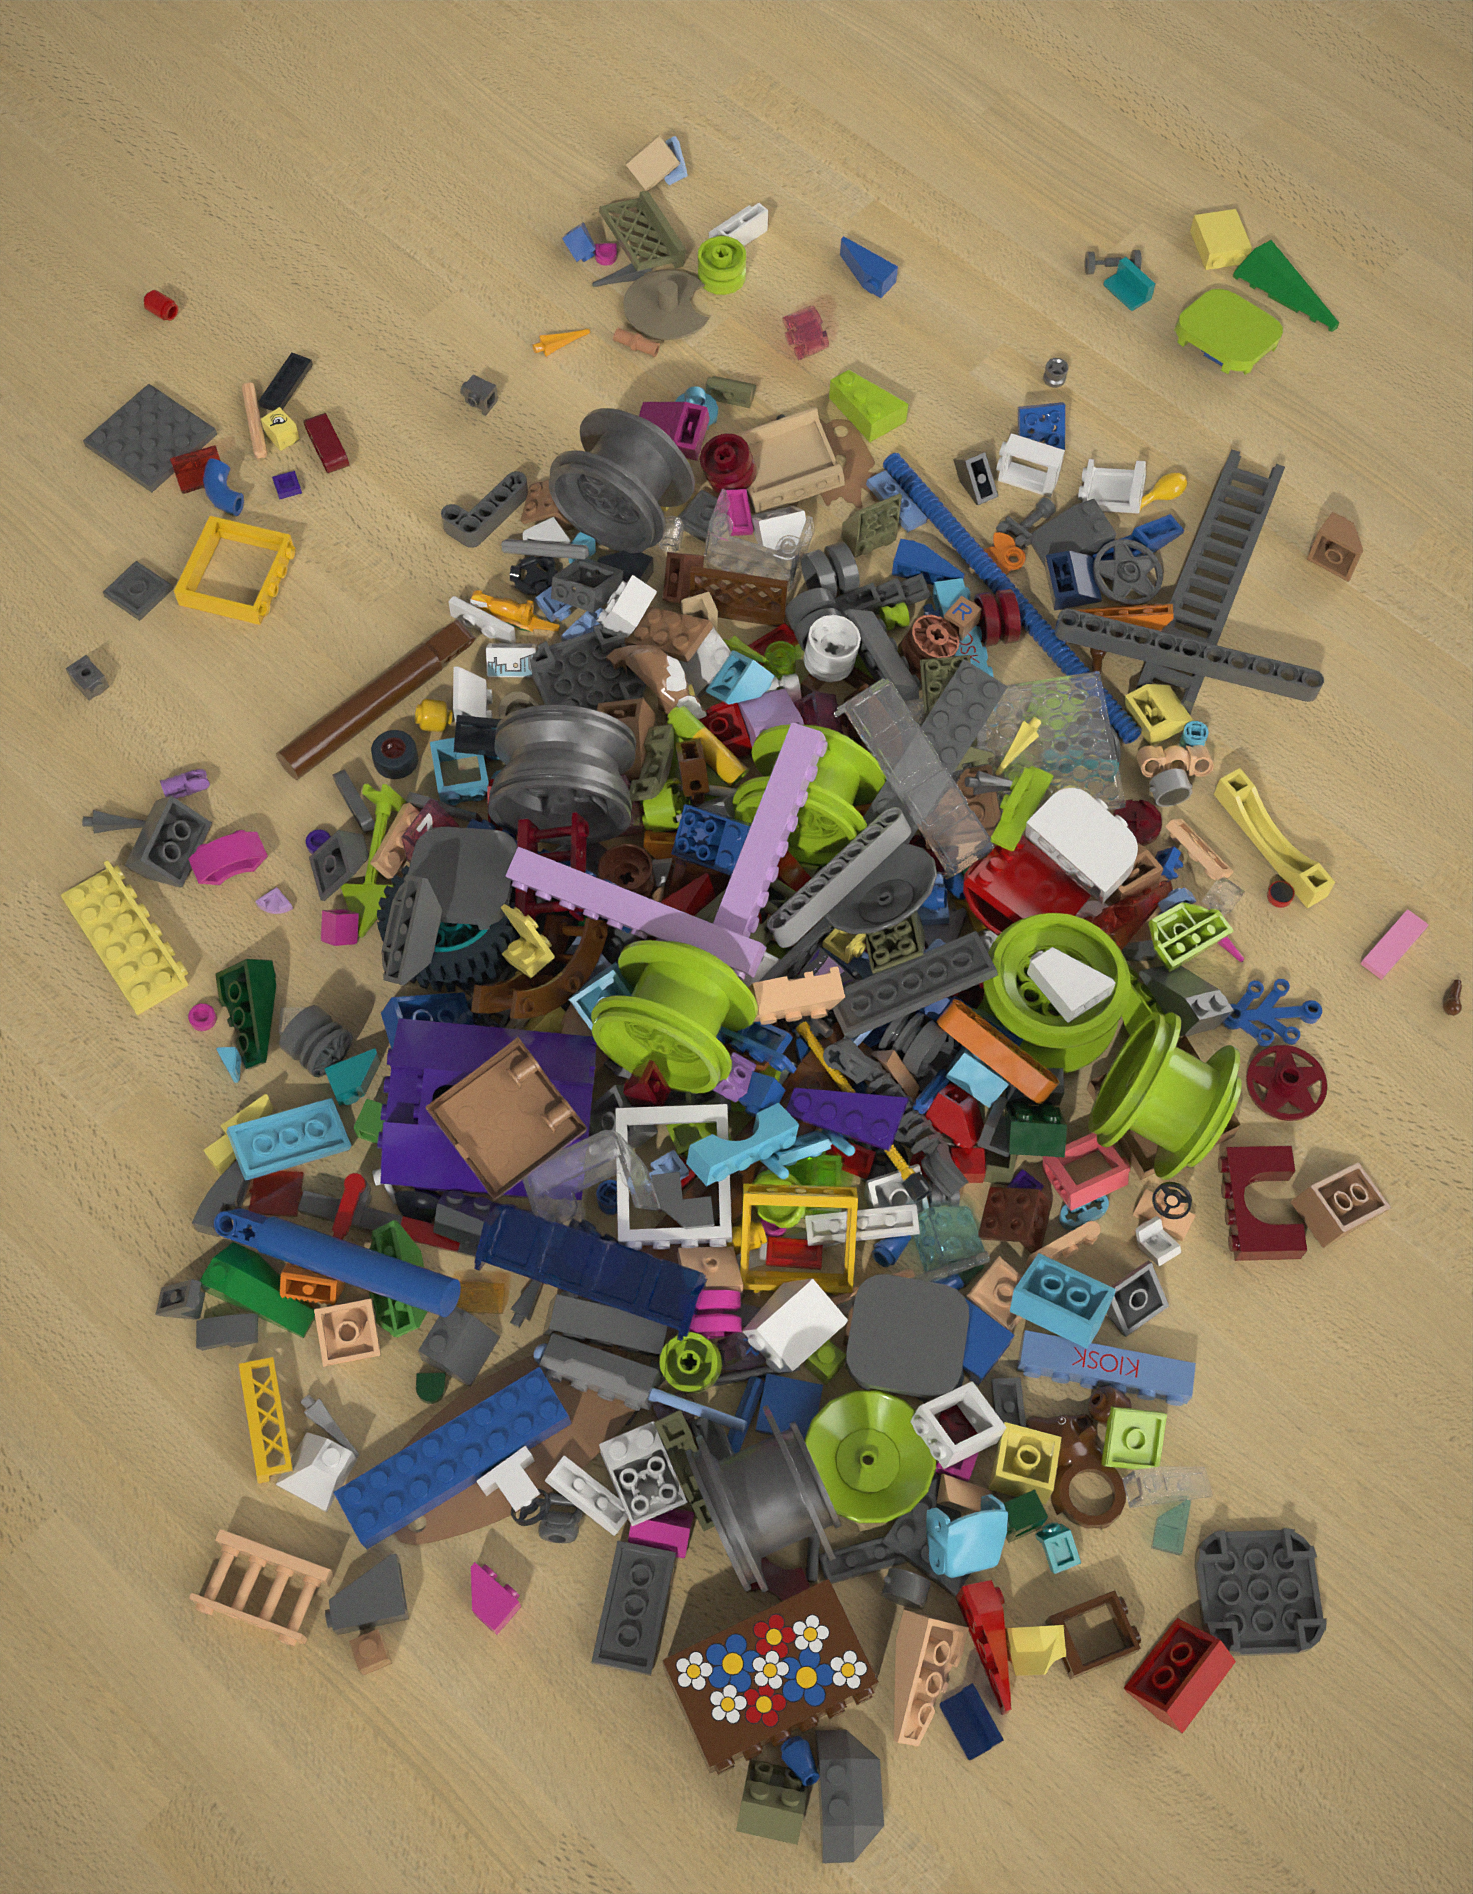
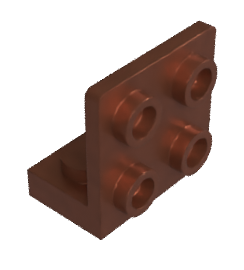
M990 1187L978 1237L981 1240L1020 1242L1030 1253H1034L1043 1246L1052 1203L1039 1189Z

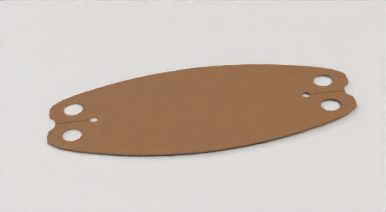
M583 1343V1344H585V1345H588V1346H591V1347H594V1348H597V1349L603 1348L602 1346H597V1345H594V1344H586V1343ZM613 1344V1347H607L613 1351L614 1355L627 1359L628 1352L619 1350V1345ZM534 1355L503 1368L469 1388L427 1422L403 1449L540 1367L535 1361ZM547 1378L572 1424L530 1449L529 1452L532 1454L535 1462L526 1467L524 1471L537 1489H542L547 1494H550L555 1489L546 1483L545 1480L563 1456H566L582 1469L600 1453L599 1444L614 1438L636 1410L625 1406L622 1400L614 1398L613 1401H608L597 1395L598 1392L591 1389L583 1392L573 1388L571 1382L561 1380V1383H557ZM476 1482L424 1514L426 1526L422 1531L413 1532L406 1525L395 1532L400 1542L405 1544L417 1545L436 1542L483 1528L511 1516L512 1506L500 1488L486 1496ZM538 1495V1496L535 1497V1498H541V1499H542V1498H544L545 1496Z

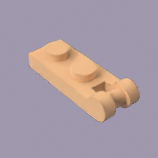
M1095 1221L1083 1224L1029 1255L1026 1265L1029 1268L1038 1253L1056 1260L1061 1256H1064V1258L1072 1256L1079 1250L1078 1247L1082 1244L1086 1246L1093 1245L1101 1232L1100 1225Z

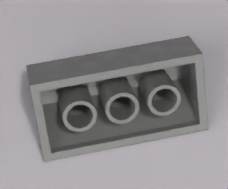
M846 610V618L854 623L860 633L861 639L858 654L872 678L878 682V688L891 709L895 711L918 700L919 688H921L920 681L915 674L911 675L908 669L910 668L904 656L900 657L898 654L897 644L893 637L889 638L887 636V629L882 619H877L872 611Z

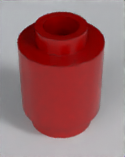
M152 290L144 297V308L160 319L172 321L177 316L178 305H176L173 299L158 290Z

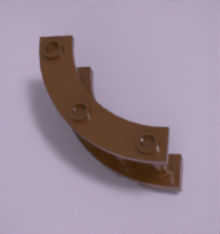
M547 914L542 935L551 943L552 946L549 949L555 958L532 978L518 970L514 973L515 976L507 981H500L489 985H475L471 1012L495 1013L511 1009L510 1018L526 1019L547 1014L565 1004L585 984L593 972L607 937L609 926L607 921L586 918L585 926L572 925L573 918ZM570 936L581 937L574 955L564 954ZM559 964L567 965L556 977L551 976Z

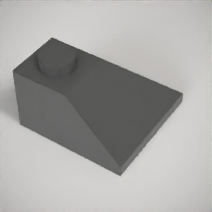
M338 830L309 856L321 901L327 900L354 876L368 859L369 853L362 834Z

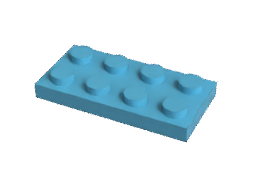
M332 1098L228 1127L226 1131L245 1181L348 1151L351 1148V1143Z

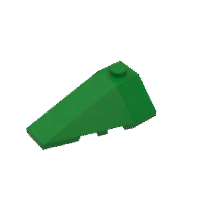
M232 1242L212 1258L199 1280L202 1282L201 1286L206 1293L248 1313L257 1314L259 1318L301 1338L306 1336L315 1320L314 1309L306 1301L304 1302L303 1299L299 1301L297 1298L293 1300L291 1297L287 1299L286 1296L283 1298L280 1296L281 1276L258 1253L235 1242Z

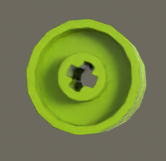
M728 236L712 237L703 242L698 249V279L705 284L703 288L707 292L716 295H727L735 293L745 283L746 250L737 239Z

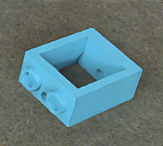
M454 738L430 742L438 794L441 802L454 806L461 802L481 801L488 798V777L484 755L453 752ZM477 756L481 775L480 781L444 786L440 762Z

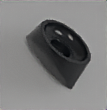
M408 1187L394 1194L402 1216L427 1223H432L435 1220L437 1203L441 1198L436 1191Z

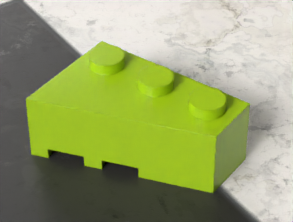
M847 370L830 380L829 399L853 423L869 443L906 423L909 404L856 373Z

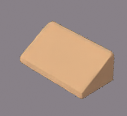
M941 1474L937 1504L971 1514L981 1510V1497L992 1494V1491L952 1476Z

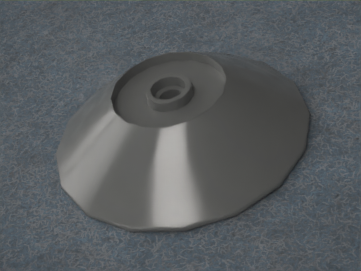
M906 843L900 844L824 917L835 929L850 934L875 933L897 925L916 912L931 894L937 878L934 859L921 847Z

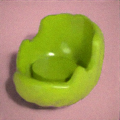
M770 1169L761 1172L752 1182V1184L801 1185L792 1175L789 1174L786 1179H781ZM755 1205L757 1214L762 1219L780 1228L787 1229L797 1225L803 1218L806 1210L804 1206Z

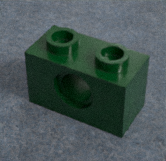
M1035 1489L1003 1503L1005 1510L1008 1512L1006 1534L1008 1543L1041 1529L1048 1518Z

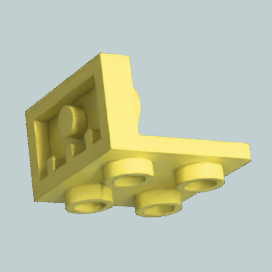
M504 904L500 908L521 937L513 941L508 946V949L502 953V956L508 963L532 978L555 958L549 949L552 945L544 935L538 934L536 931L538 925L529 915L525 917L518 908L512 909Z

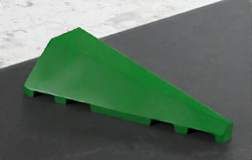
M1272 240L1256 247L1233 273L1232 277L1236 280L1241 278L1250 283L1249 287L1254 290L1259 288L1267 292L1269 298L1296 313L1301 311L1310 316L1309 320L1312 322L1319 321L1329 327L1328 330L1330 332L1338 328L1339 321Z

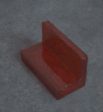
M216 445L170 458L182 494L204 488L203 476L208 459L212 458L221 461Z

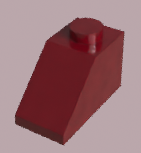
M648 1060L633 1070L630 1078L625 1082L623 1093L631 1106L663 1107L671 1089L655 1061Z

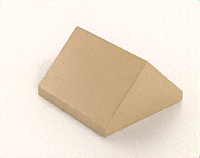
M660 133L626 161V166L643 188L648 191L681 164Z

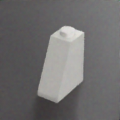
M1053 947L1046 952L1039 951L1032 956L1027 971L1030 978L1067 1023L1110 996L1115 986L1112 978Z

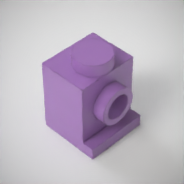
M733 1052L730 1055L732 1060L730 1075L726 1080L719 1081L713 1090L736 1103L739 1098L747 1093L752 1071L755 1070L756 1064Z

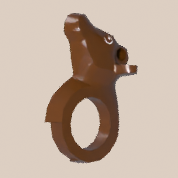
M1064 1414L1048 1418L1034 1415L1026 1419V1428L1062 1437L1054 1490L1051 1494V1503L1056 1515L1063 1513L1072 1523L1084 1528H1100L1102 1530L1109 1527L1122 1513L1126 1503V1486L1115 1467H1107L1101 1464L1103 1451L1095 1439L1098 1431L1093 1425V1420L1087 1414L1076 1416ZM1084 1472L1096 1473L1109 1483L1113 1492V1502L1106 1513L1098 1516L1087 1515L1080 1512L1073 1505L1069 1496V1485L1076 1475Z

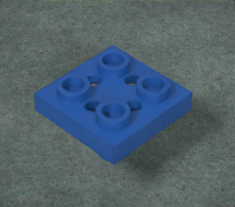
M1058 402L1018 407V436L1037 442L1045 440L1043 444L1065 450V404Z

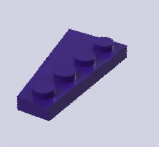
M794 1088L786 1111L793 1118L890 1152L909 1100L906 1097Z

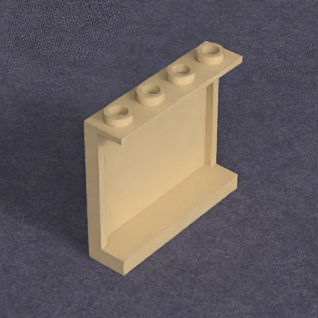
M816 407L803 410L788 417H782L779 420L759 425L744 432L736 433V435L741 436L748 443L757 467L756 478L751 486L746 489L756 514L771 511L845 485L842 467L835 459L820 423Z

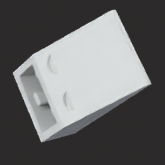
M653 1421L599 1444L601 1456L632 1527L687 1503Z

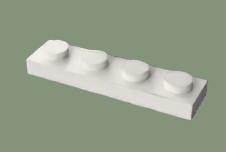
M916 1204L857 1210L856 1241L920 1234ZM847 1212L805 1216L808 1246L845 1242Z

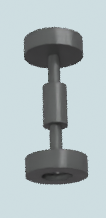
M1132 250L1129 260L1141 270V251ZM1094 251L1086 252L1084 260L1086 275L1094 274L1095 265L1118 267L1121 257L1095 260Z

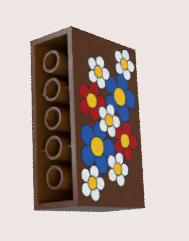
M829 1579L662 1660L663 1670L709 1774L716 1771L718 1775L735 1767L734 1761L742 1757L749 1761L761 1755L763 1747L770 1743L774 1747L783 1744L790 1739L791 1733L800 1729L801 1733L813 1729L818 1725L819 1718L825 1715L832 1719L844 1713L847 1704L855 1701L857 1706L873 1698L872 1695L875 1694L874 1691L879 1683Z

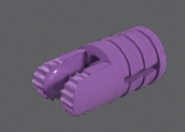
M196 769L165 780H159L165 797L173 796L176 799L200 792L210 786V782L206 778V771L203 769Z

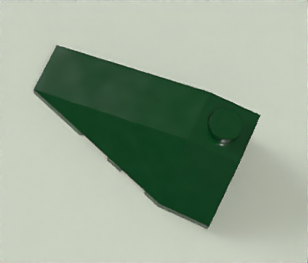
M245 959L215 973L219 1001L222 1007L227 1008L230 1015L227 1019L229 1027L235 1028L237 1034L236 1045L246 1069H252L267 1062L277 985L273 960Z

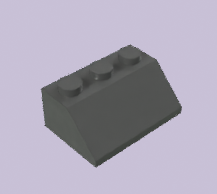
M173 796L155 801L125 866L146 879L179 888L183 887L191 869L188 859L196 852L197 847L202 845L212 822Z

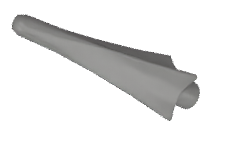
M307 1395L301 1401V1404L307 1409L304 1412L306 1416L344 1448L352 1451L355 1457L358 1458V1451L339 1429L321 1399L319 1398L315 1401L310 1395Z

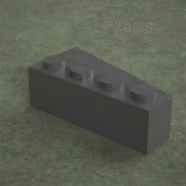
M445 1190L437 1203L433 1232L464 1245L472 1242L476 1244L481 1252L486 1254L491 1251L504 1255V1261L514 1264L517 1260L526 1264V1270L535 1272L548 1246L553 1216L545 1215L540 1211L520 1209L512 1204L492 1202L483 1197L467 1196L459 1191Z
M562 1291L561 1295L556 1294L550 1301L543 1335L551 1336L556 1331L563 1333V1337L577 1342L578 1340L585 1341V1338L591 1339L590 1343L597 1346L613 1347V1344L619 1345L618 1349L652 1357L661 1355L669 1320L661 1319L662 1314L645 1311V1315L634 1312L633 1307L618 1304L617 1308L606 1306L607 1302L604 1300L590 1298L588 1302L578 1299V1294Z

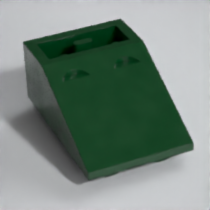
M1012 1101V1104H1006V1140L1009 1154L1065 1157L1067 1123L1059 1107H1055L1054 1103L1043 1102L1039 1106H1030L1025 1101Z

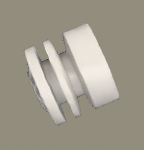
M837 615L823 616L813 623L810 627L803 658L805 667L812 676L822 681L835 682L848 677L852 672L861 639L859 630L854 623L845 617Z

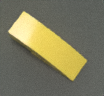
M264 1094L223 1123L220 1127L225 1135L203 1150L220 1175L237 1161L226 1133L227 1128L270 1116L274 1107L267 1094Z

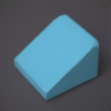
M582 532L578 533L571 542V544L586 545L589 548L588 557L596 553L595 539ZM568 558L570 564L577 560Z
M236 1047L216 1048L234 1083H238L240 1081L242 1059Z

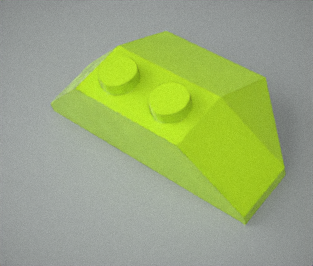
M1184 902L1148 922L1154 951L1169 972L1197 957L1234 932L1219 910L1212 908L1209 910L1202 906Z

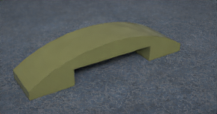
M672 724L649 727L644 742L647 750L644 765L639 779L632 780L629 789L631 802L653 799L663 789L670 772L673 757L674 727Z
M678 1410L654 1422V1425L682 1490L702 1530L706 1531L715 1525L685 1453L688 1449H692L693 1452L698 1449L692 1439V1433L681 1410Z

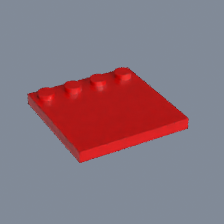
M1023 835L1014 851L997 845L963 883L1013 922L1029 916L1046 913L1076 916L1092 896L1046 853L1028 841Z

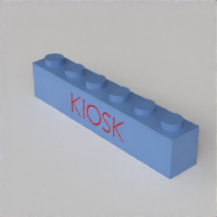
M1025 1330L1020 1343L1017 1371H1021L1025 1376L1031 1378H1039L1040 1376L1051 1377L1052 1381L1057 1383L1077 1382L1080 1383L1081 1387L1087 1389L1110 1386L1123 1394H1126V1392L1137 1394V1397L1143 1400L1158 1398L1166 1400V1403L1169 1405L1182 1406L1183 1403L1187 1404L1192 1398L1196 1363L1091 1343L1088 1349L1064 1337Z

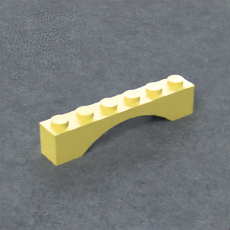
M1241 768L1221 778L1213 795L1282 879L1293 887L1296 896L1305 907L1309 908L1328 897L1335 881L1320 863L1302 854L1282 835L1268 815L1256 786Z

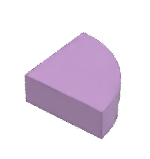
M278 887L255 901L260 909L272 914H281L293 909L291 903Z

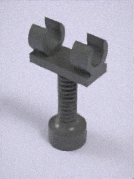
M1044 497L1036 503V510L1020 524L1008 516L1005 521L998 524L996 527L997 532L1007 535L1011 532L1017 537L1014 540L1015 546L1024 550L1032 541V534L1027 530L1042 517L1047 519L1056 512L1055 505L1050 499Z

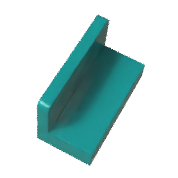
M1127 257L1119 260L1117 273L1104 280L1103 283L1130 311H1134L1152 300L1155 283Z

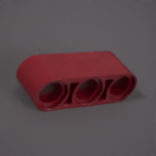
M322 413L303 420L307 434L326 473L329 474L349 467L350 464L346 452L327 414Z

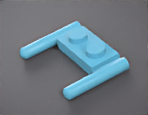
M823 1129L822 1132L817 1130L796 1137V1141L791 1147L783 1148L773 1153L769 1158L761 1159L760 1161L779 1178L786 1179L789 1171L784 1166L793 1165L797 1160L806 1157H817L823 1151L831 1149L830 1145L832 1144L847 1156H852L855 1153V1148L837 1133Z

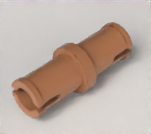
M618 327L613 336L614 342L629 346L632 351L636 352L639 350L653 357H656L659 352L660 343L643 338L642 334H633Z

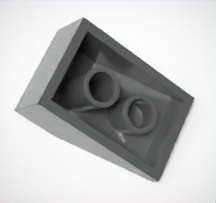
M1091 499L1072 506L1032 532L1031 545L1045 567V557L1049 554L1073 551L1080 554H1088L1092 557L1107 543L1115 540L1116 532L1096 500Z
M1163 965L1142 970L1139 973L1164 1013H1174L1181 1018L1180 1037L1183 1035L1187 1037L1216 1029L1234 1011L1220 989L1183 966L1169 972Z

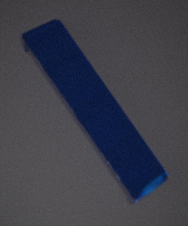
M508 1205L496 1206L485 1220L474 1261L475 1270L480 1271L485 1263L677 1329L679 1330L677 1337L679 1341H683L692 1328L708 1280L702 1272L665 1259L654 1258L650 1254L612 1241L599 1239L595 1235L557 1222L547 1221L543 1217Z

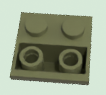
M749 1760L736 1831L798 1845L808 1786H804L788 1767L770 1764L765 1761Z

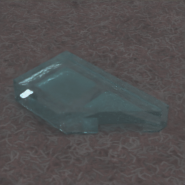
M1191 1500L1183 1501L1156 1519L1151 1548L1179 1556L1182 1555Z

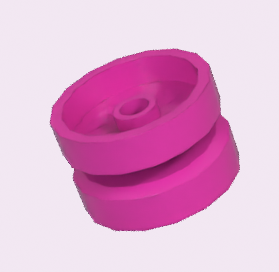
M706 1290L678 1295L679 1311L684 1314L695 1315L685 1317L679 1321L680 1334L693 1332L707 1339L742 1334L741 1317L733 1314H724L735 1312L741 1308V1294L739 1291Z

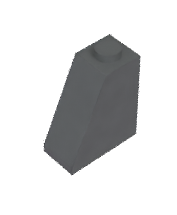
M397 1554L389 1555L329 1599L330 1609L325 1610L328 1628H333L337 1635L409 1619L401 1564Z

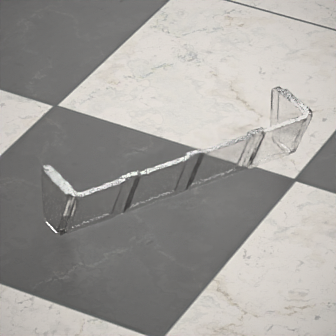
M882 678L837 707L838 710L834 712L836 717L844 712L846 713L944 867V870L941 872L943 878L948 879L957 875L972 865L973 862L981 859L993 850L994 843L990 841V836L974 811L969 808L966 798L947 768L940 762L938 754L919 724L912 718L911 711L891 680Z

